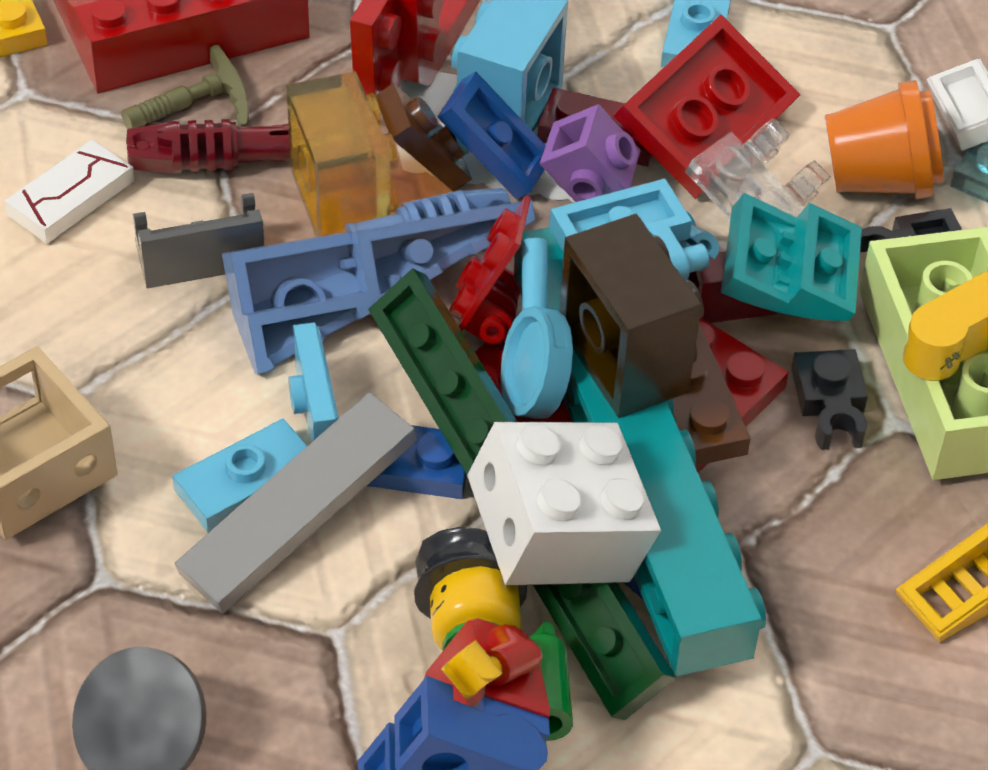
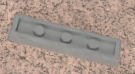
M368 392L174 563L178 573L224 614L417 441L415 428L371 392Z

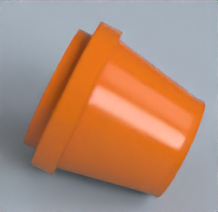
M917 80L898 83V89L825 115L837 193L914 194L915 199L934 197L933 185L944 183L941 147L931 91H919Z

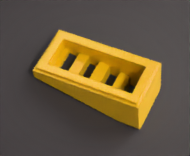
M988 523L896 588V595L939 643L988 615V585L982 588L967 571V569L975 565L988 579ZM954 577L971 595V598L963 602L945 583L946 581ZM933 589L952 611L942 618L922 596L923 594Z

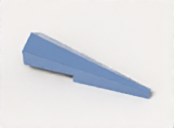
M532 200L530 201L525 225L535 221ZM521 201L222 253L232 314L254 373H266L274 369L275 365L295 355L293 325L315 322L316 327L319 326L323 341L325 337L342 327L371 314L368 309L412 268L426 274L431 280L443 273V270L469 255L476 254L489 247L491 242L487 241L488 234L501 212L505 208L515 212Z

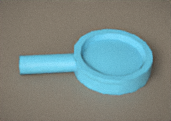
M528 238L522 241V311L514 319L506 337L500 378L502 396L515 416L544 419L549 418L558 409L566 393L572 369L573 345L571 329L565 316L557 310L548 309L547 241L542 238Z

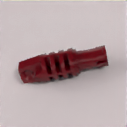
M221 119V123H213V120H204V124H196V120L188 121V125H180L179 121H171L127 129L126 134L128 164L133 166V170L174 174L182 173V170L189 169L190 173H199V169H207V172H216V168H224V171H233V168H238V163L291 161L289 124L236 127V122H230V119Z

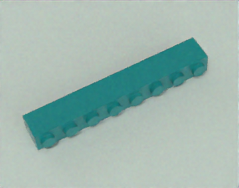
M549 227L523 232L521 245L514 255L513 273L520 294L522 296V241L528 238L545 239L547 241L548 309L559 311L564 252ZM573 350L571 374L566 393L563 397L572 423H618L661 529L660 534L634 574V577L674 675L677 677L754 659L759 630L766 626L764 602L757 588H748L741 572L742 557L738 542L732 533L724 534L718 520L719 508L715 490L710 481H701L695 467L696 453L692 438L687 430L679 431L673 417V399L618 418Z

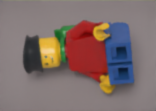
M456 527L438 531L422 541L415 560L418 581L414 588V599L419 611L431 619L432 637L442 650V653L426 671L420 685L394 715L395 724L389 722L359 758L358 770H539L547 762L548 750L546 741H553L566 736L573 727L566 646L555 635V627L549 621H544L531 636H528L522 630L520 608L527 598V585H505L487 531L468 527Z

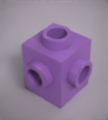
M597 104L553 122L540 165L549 173L560 188L564 189L575 202L630 188L641 150L635 145L631 136L624 132L608 113Z

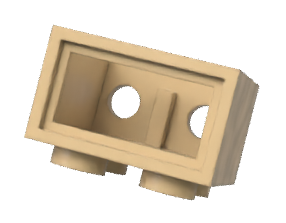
M38 346L0 366V388L31 372L36 397L0 416V535L4 540L11 538L118 475L110 424Z

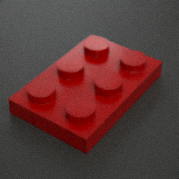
M721 14L634 94L613 117L696 199L801 94Z

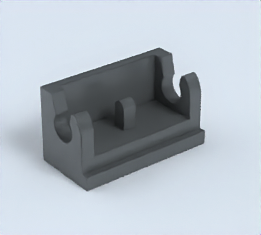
M254 193L241 195L242 215L208 221L191 222V224L163 229H148L146 213H134L135 242L146 288L225 275L222 253L265 246L263 220L260 210H255Z

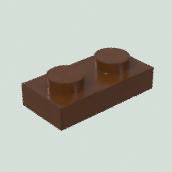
M394 83L375 95L390 137L395 143L453 192L472 180L463 156L468 154V149L446 126L443 127L438 123L433 111L421 97L417 96L412 100Z

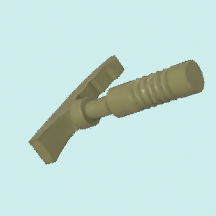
M218 44L210 47V64L217 73L203 76L202 82L188 88L181 85L164 94L150 98L148 101L145 100L143 103L141 102L138 105L122 110L123 122L127 129L142 127L160 120L161 117L165 118L166 115L169 116L171 113L174 114L191 107L196 99L206 95L212 98L219 94L227 93L229 94L230 102L235 107L236 125L248 127V102L240 75Z

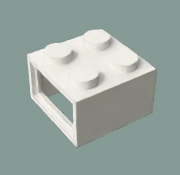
M494 422L467 474L505 585L630 582L661 532L618 423Z

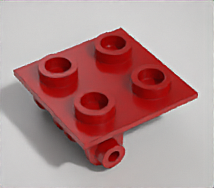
M525 195L515 212L507 208L501 212L488 234L487 241L491 243L482 260L473 256L462 271L455 286L459 291L449 308V312L455 317V321L462 332L466 330L489 344H500L506 341L507 334L516 316L520 291L513 272L506 269V266L521 245L531 197Z

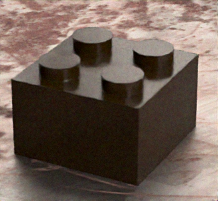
M637 213L565 237L559 312L565 316L571 329L574 352L617 417L621 418L689 393L693 363L697 360L696 340L699 319L703 317L704 306L695 284L689 280L685 281L671 262L669 251L664 241L657 235L652 236Z

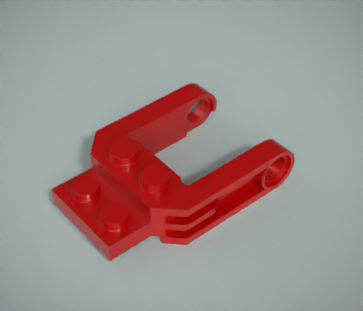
M362 0L350 19L355 109L376 114L379 106L375 95L393 83L399 87L402 79L431 86L480 0Z

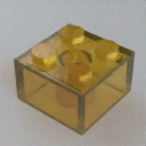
M354 71L286 85L291 172L315 236L345 232L346 223L362 222L388 216L391 212H395L398 207V197L393 179L390 176V170L398 168L396 146L390 133H381V116L377 99L374 93L365 94L357 72Z

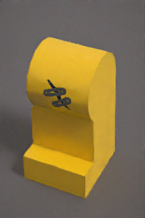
M988 270L922 305L913 313L909 324L908 342L903 351L904 364L911 373L925 380L940 381L951 377L957 371L960 362H964L988 349Z

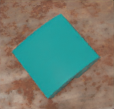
M743 193L731 210L721 293L739 301L786 315L819 320L849 321L856 312L862 227L810 202L795 217L751 195Z

